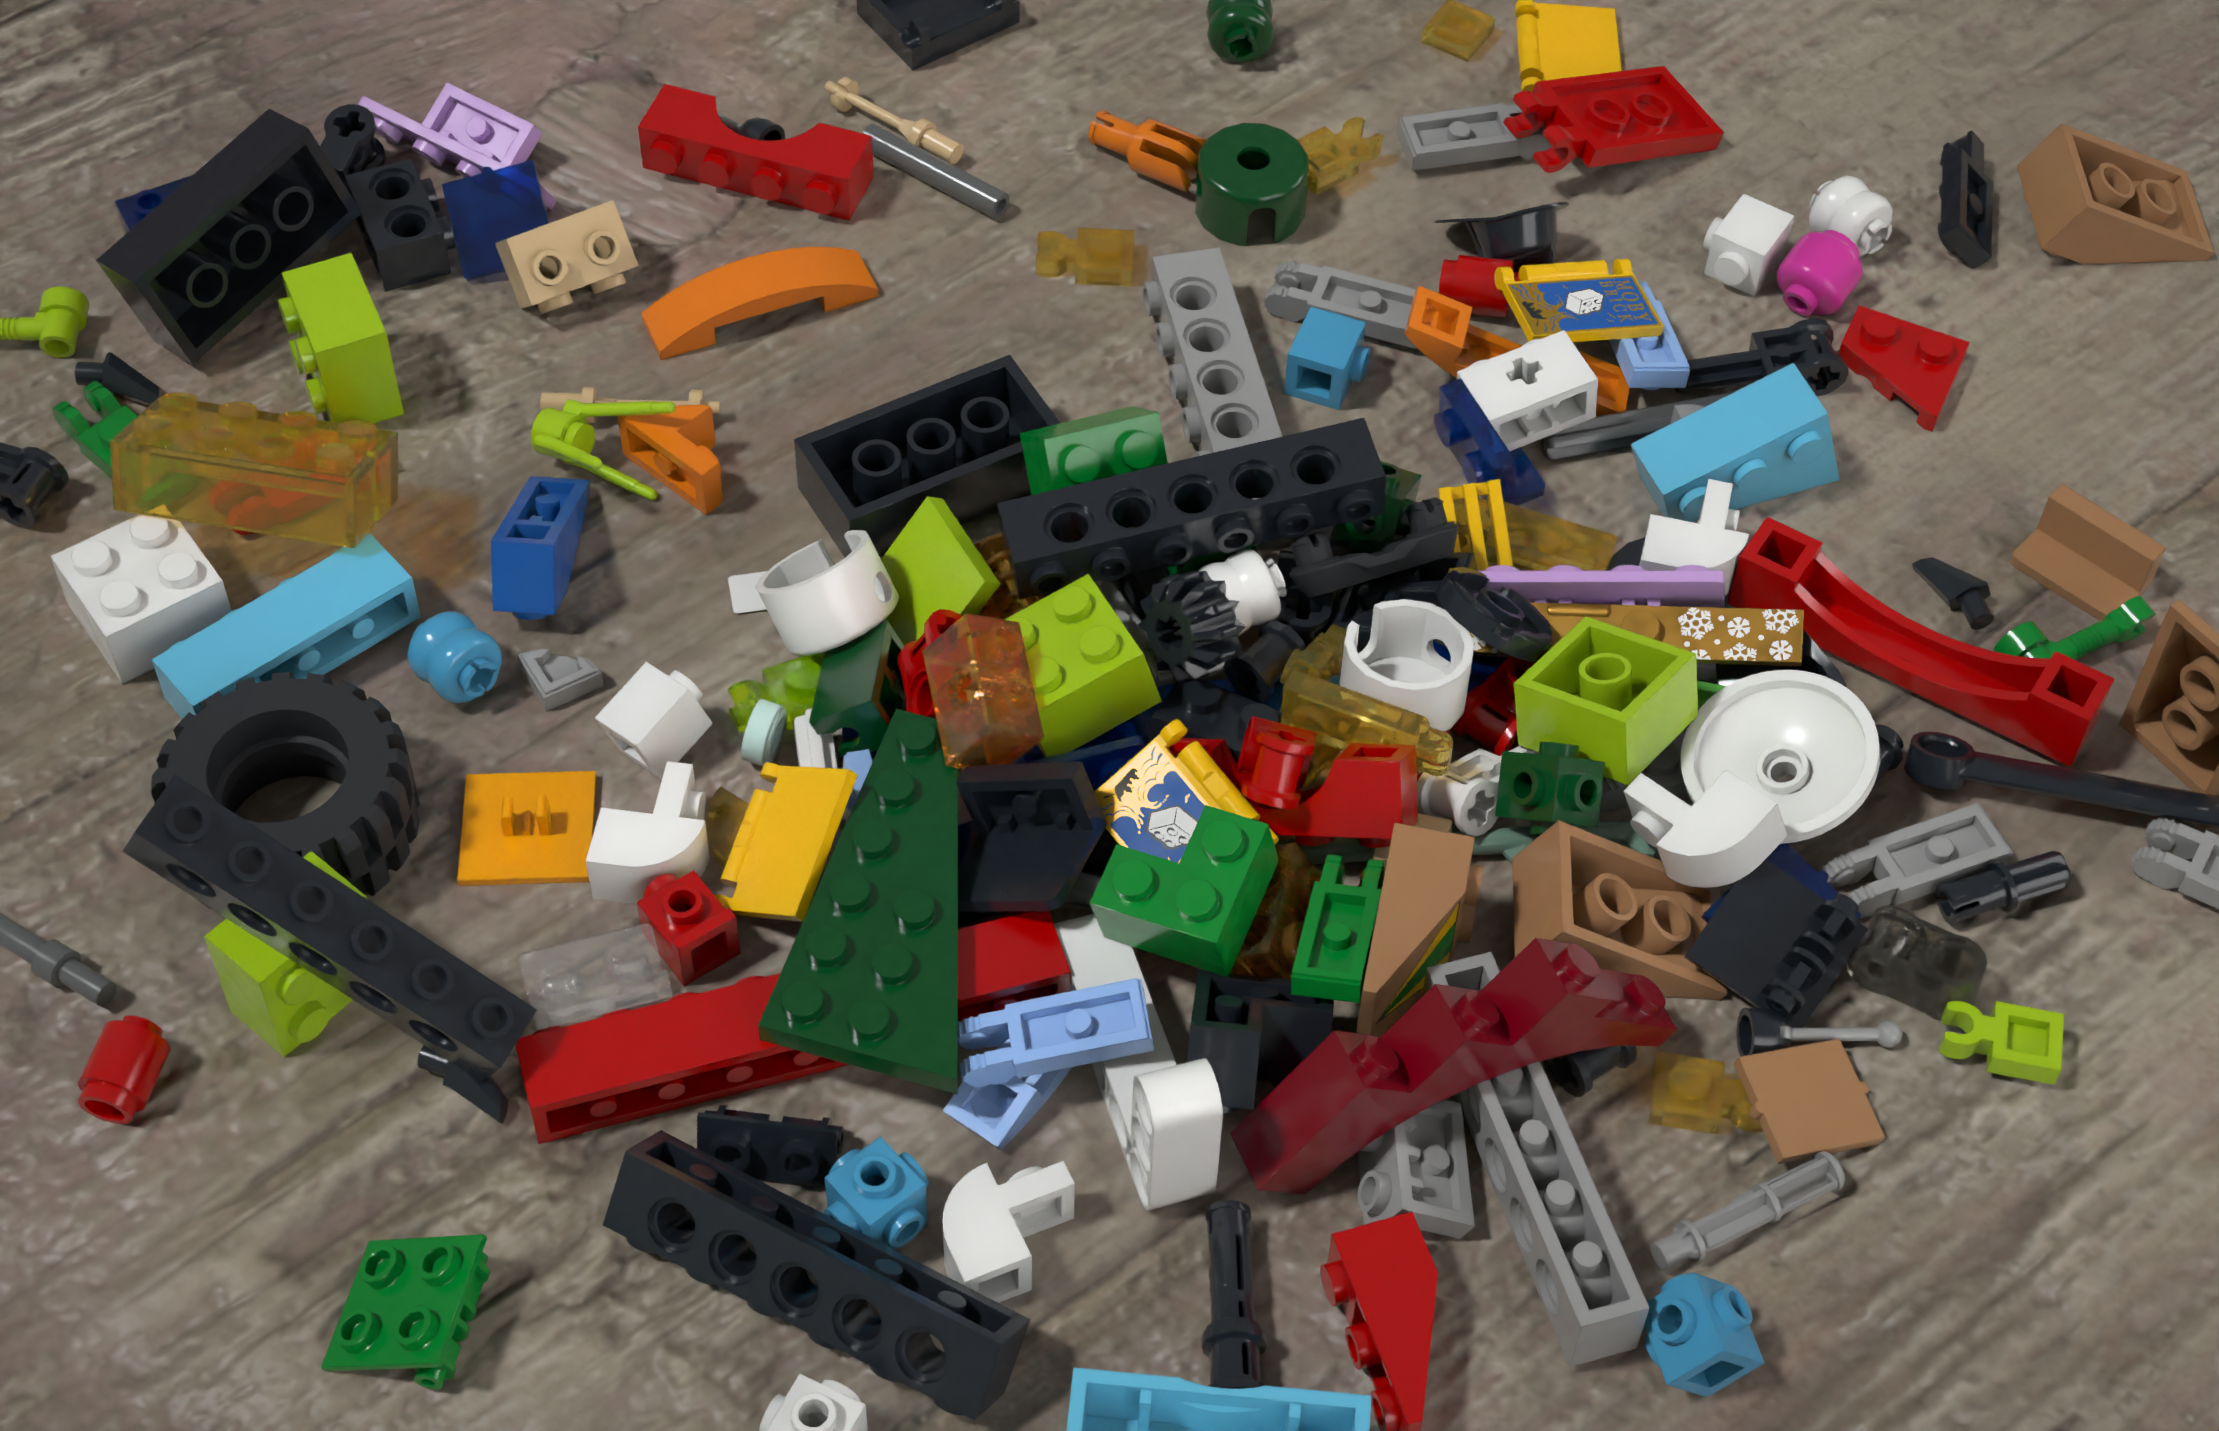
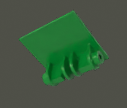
M484 1234L369 1241L321 1368L324 1371L414 1368L416 1370L414 1381L418 1385L432 1390L441 1389L444 1381L452 1379L455 1375V1363L461 1346L456 1341H464L468 1338L470 1327L466 1322L472 1321L475 1318L477 1300L483 1283L488 1281L490 1269L486 1266L488 1256L483 1252L487 1237Z

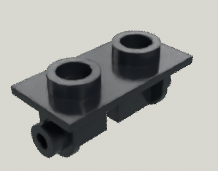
M720 1105L717 1111L705 1110L704 1113L698 1112L697 1149L761 1181L826 1188L825 1177L836 1163L837 1154H841L844 1126L832 1125V1120L829 1117H823L821 1121L783 1116L782 1122L770 1121V1114L729 1110L728 1105Z

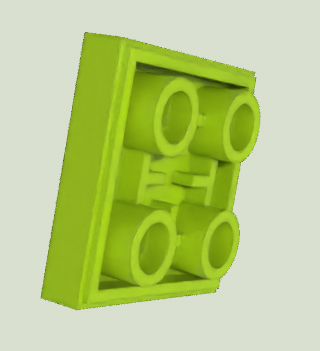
M926 497L881 559L899 595L895 609L883 621L888 620L903 644L906 645L912 641H917L923 635L925 622L933 612L939 609L959 613L971 624L1000 586V582L945 501L941 498Z

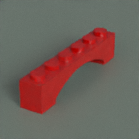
M1766 517L1739 557L1727 604L1736 608L1804 610L1803 630L1819 648L2069 767L2072 766L2096 725L2115 678L2057 651L2054 652L2051 659L2014 656L1969 645L1931 630L1886 606L1849 579L1821 551L1823 542Z

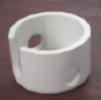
M851 530L845 533L844 537L852 552L835 565L821 539L792 553L760 577L755 588L786 648L791 654L808 656L842 646L876 627L895 609L899 595L866 531Z
M1408 599L1384 601L1374 605L1370 639L1366 647L1358 653L1357 644L1360 625L1352 620L1346 632L1339 685V696L1345 712L1362 729L1385 739L1404 742L1425 740L1451 729L1463 715L1474 651V643L1469 631L1453 619L1446 610L1431 603ZM1434 639L1445 643L1451 656V662L1436 652L1433 646Z

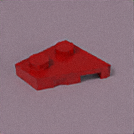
M1859 305L1841 342L1838 356L1844 359L1847 367L1854 373L1866 377L1872 383L1873 388L1889 401H1892L1897 396L1902 398L1919 412L1916 423L1923 429L1933 432L1965 359L1970 342Z

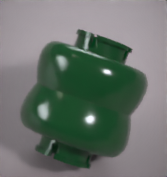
M1209 0L1206 10L1209 22L1207 37L1211 49L1219 57L1230 62L1243 63L1253 61L1266 53L1271 47L1274 37L1271 21L1273 15L1271 0Z

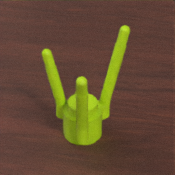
M568 399L563 410L548 407L537 415L531 430V443L533 449L539 454L557 458L564 463L581 467L652 501L658 496L655 489L603 464L600 458L590 454L595 443V431L588 424L586 418L670 414L675 411L676 406L670 401L583 403Z

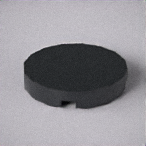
M1466 567L1450 568L1438 585L1435 594L1440 604L1453 619L1493 648L1514 658L1535 662L1547 653L1554 642V638L1551 635L1553 631L1549 621L1536 607L1512 589L1508 590L1503 587L1499 593L1485 587L1490 579L1479 571Z

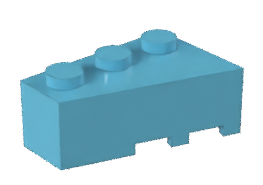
M1794 363L1631 444L1639 477L1663 516L1688 522H1695L1699 519L1708 479L1733 484L1728 508L1734 510L1839 480L1828 413Z

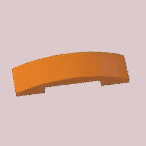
M837 247L790 248L747 257L708 271L670 291L644 310L641 315L642 322L660 359L663 360L716 344L714 330L716 327L815 298L819 300L824 312L876 298L878 297V288L858 251Z
M1418 286L1416 289L1404 334L1425 356L1457 378V371L1468 368L1477 361L1488 360L1522 347L1520 344L1470 325L1469 321L1473 307L1422 286ZM1579 351L1598 378L1596 416L1625 411L1630 388L1621 368Z

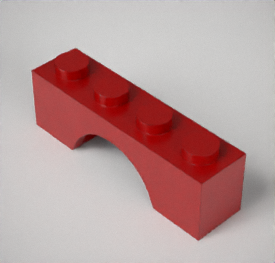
M668 84L663 85L638 125L642 165L645 169L848 221L852 218L874 178L871 135L818 123L805 133L788 139L764 141L747 138L735 133L721 121L717 113L716 96Z
M1182 738L1179 742L1168 748L1176 758L1187 745L1198 741L1239 791L1241 790L1240 773L1237 772L1238 764L1233 758L1225 739ZM1351 743L1334 760L1330 773L1324 783L1314 788L1300 791L1301 799L1297 809L1271 807L1247 797L1245 798L1260 815L1258 821L1268 824L1269 828L1276 835H1294L1296 843L1321 845L1332 842L1334 837L1358 838L1359 844L1365 847H1389L1394 823L1415 826L1418 822L1416 745Z

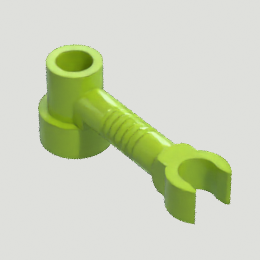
M64 286L51 287L43 292L39 312H36L35 317L0 318V340H40L39 347L45 354L56 358L70 357L75 353L78 333L86 327L90 306L89 300L76 289Z

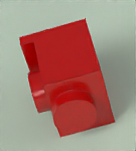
M694 870L679 879L671 873L657 877L646 887L643 899L637 902L641 932L683 986L741 954L736 916L730 908L725 909Z

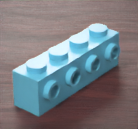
M369 533L352 544L336 550L331 556L295 577L284 580L276 588L243 607L230 611L219 621L186 640L175 643L167 651L153 658L152 662L164 698L183 719L189 712L197 715L202 710L201 702L212 694L219 691L222 696L236 690L235 683L252 677L255 683L272 680V673L291 672L296 679H306L308 673L325 675L421 617L413 579Z

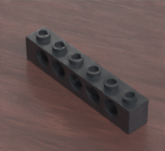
M1360 418L997 503L1002 540L1020 600L1037 595L1049 596L1087 574L1090 575L1094 582L1114 581L1124 577L1126 574L1160 566L1173 567L1189 559L1219 552H1237L1249 545L1282 537L1296 538L1312 530L1337 524L1363 522L1371 516L1385 513L1386 475L1365 418Z
M177 775L172 778L122 851L479 1081H483L503 1066L537 1011L536 1008Z
M662 1130L625 1151L603 1226L626 1237V1241L635 1249L646 1253H656L685 1268L687 1274L696 1281L708 1285H717L746 1300L748 1306L755 1312L769 1317H778L807 1332L809 1338L816 1344L829 1349H839L870 1365L871 1370L879 1377L892 1382H902L931 1397L940 1409L948 1413L965 1415L975 1421L1005 1393L1031 1319ZM686 1208L692 1214L694 1221L689 1217ZM746 1239L752 1244L756 1254L749 1248ZM806 1270L814 1276L818 1286L810 1280ZM868 1302H870L877 1309L880 1318L873 1314V1312L869 1308ZM930 1334L935 1336L940 1341V1343L943 1346L944 1352L935 1346V1344L931 1340Z

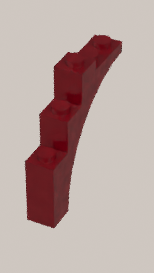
M1535 938L1481 991L1435 984L1382 1036L1334 1030L1230 1132V1135L1258 1191L1306 1194L1341 1163L1385 1132L1430 1106L1485 1080L1535 1062L1584 1050L1615 1046L1659 1047L1677 1031V1028L1664 1008L1666 1004L1664 995L1656 984L1647 977L1600 969L1591 954L1580 945Z

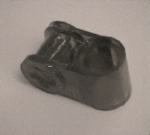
M1882 906L1875 910L1869 920L1871 932L1864 945L1855 948L1846 962L1847 971L1852 979L1871 992L1886 995L1941 1021L1947 1002L1962 1001L1973 1006L1975 1005L1987 966L1985 952L1976 942L1968 937L1954 934L1924 921L1915 914L1900 907ZM1894 927L1899 928V931L1896 936L1892 935V929ZM1879 964L1883 966L1881 974L1876 972Z

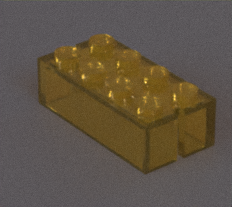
M175 392L160 396L138 418L133 420L110 441L113 510L356 548L375 526V521H380L398 500V432L376 429V425L368 421L350 420L336 423L317 420L314 414L305 411H289L282 414L259 411L255 405L247 402H228L221 405L198 401L196 396L189 393Z

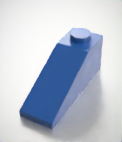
M529 477L491 540L493 611L512 612L514 617L524 620H536L556 614L568 591L590 494V480Z

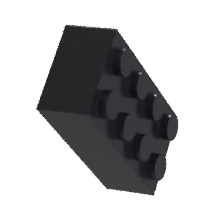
M269 108L96 261L155 343L194 365L284 284L282 272L303 267L360 216L362 212L309 128Z
M1007 355L794 439L798 488L844 558L852 552L844 537L845 533L851 530L866 531L881 558L927 496L943 499L960 525L998 510L997 503L1030 496L1031 491L1020 433L1060 424V422L1011 355Z

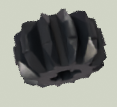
M1190 571L1180 575L1177 573L1161 579L1160 583L1152 585L1150 595L1140 601L1146 618L1137 625L1147 633L1149 642L1144 650L1156 653L1158 671L1170 670L1176 681H1191L1200 677L1209 678L1220 674L1224 668L1229 667L1234 656L1243 651L1237 635L1246 626L1236 619L1234 611L1240 601L1228 600L1226 597L1225 580H1211L1207 571Z

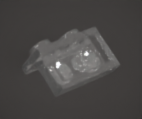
M648 923L523 952L519 956V964L529 1005L537 1009L532 1018L536 1030L673 997L667 970L660 962L653 928Z

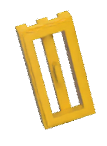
M1500 479L1476 484H1463L1456 487L1438 488L1437 495L1440 500L1444 501L1442 503L1448 522L1454 521L1457 524L1453 500L1464 499L1471 548L1475 556L1477 571H1485L1488 568L1478 504V496L1487 495L1497 564L1513 567ZM1458 533L1454 552H1461Z

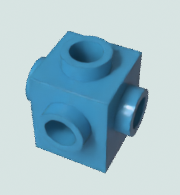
M880 1136L862 1150L854 1149L847 1152L832 1166L829 1174L825 1177L827 1208L824 1210V1214L896 1250L910 1242L921 1230L928 1226L926 1188L929 1183L927 1176L910 1154L902 1152L898 1155Z
M1687 1273L1668 1280L1662 1285L1661 1293L1647 1301L1649 1311L1644 1324L1647 1331L1645 1345L1650 1357L1661 1369L1668 1386L1709 1397L1764 1364L1749 1325L1753 1320L1751 1309L1744 1296L1734 1286L1697 1273Z

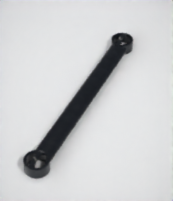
M1929 731L1913 735L1904 765V770L1908 776L1916 782L1931 788L1956 789L1965 786L1967 781L2219 828V796L1978 752L1966 741L1945 733Z

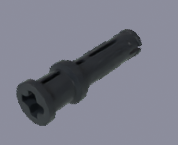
M1219 1201L1210 1205V1210L1205 1212L1208 1228L1211 1323L1207 1325L1203 1332L1201 1348L1203 1354L1209 1358L1210 1385L1208 1386L1227 1389L1266 1386L1261 1382L1260 1355L1267 1348L1265 1331L1255 1321L1250 1233L1251 1209L1247 1204L1240 1201Z

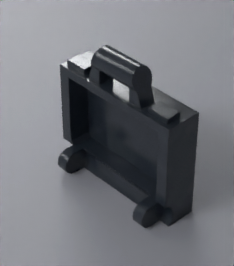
M857 0V14L912 70H916L1019 23L1020 1Z

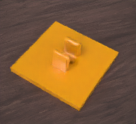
M596 771L466 774L457 877L458 886L589 882L586 858L594 834Z

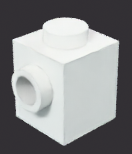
M1743 194L1724 219L1719 217L1714 219L1706 233L1703 248L1708 250L1709 253L1704 274L1755 297L1785 256L1794 215Z
M648 662L644 663L595 717L596 721L621 753L661 780L667 761L679 762L713 724L698 703L703 696L702 692L689 678L677 670H674L668 676Z

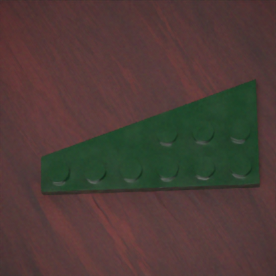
M899 709L895 710L760 1019L758 1030L761 1041L958 1094V786L956 784L958 780V724Z

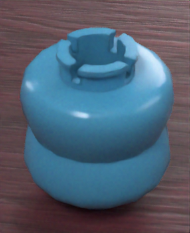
M457 611L441 612L421 623L413 634L407 652L408 664L414 674L422 681L430 683L440 698L452 703L469 702L482 696L485 691L488 692L495 684L502 664L501 649L495 639L489 634L478 630L470 617Z

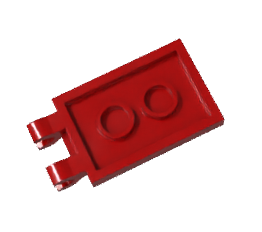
M1665 66L1536 81L1532 92L1522 91L1514 95L1513 101L1521 109L1522 113L1515 117H1507L1503 122L1516 138L1529 137L1543 125L1546 127L1542 135L1552 147L1545 151L1534 152L1532 158L1547 173H1554L1563 169L1576 158H1580L1588 168L1712 151L1717 149L1724 134V131Z

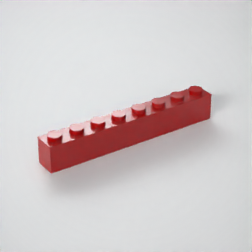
M1013 911L1000 916L997 920L965 928L958 927V1022L971 1016L977 1017L979 1014L1004 1010L1006 1004L1071 991V971L1049 911L1040 913ZM780 973L767 977H746L734 985L702 993H681L666 1002L633 1010H612L600 1018L565 1027L547 1026L537 1030L532 1035L520 1037L515 1045L538 1144L848 1066L849 1064L760 1040L758 1024Z

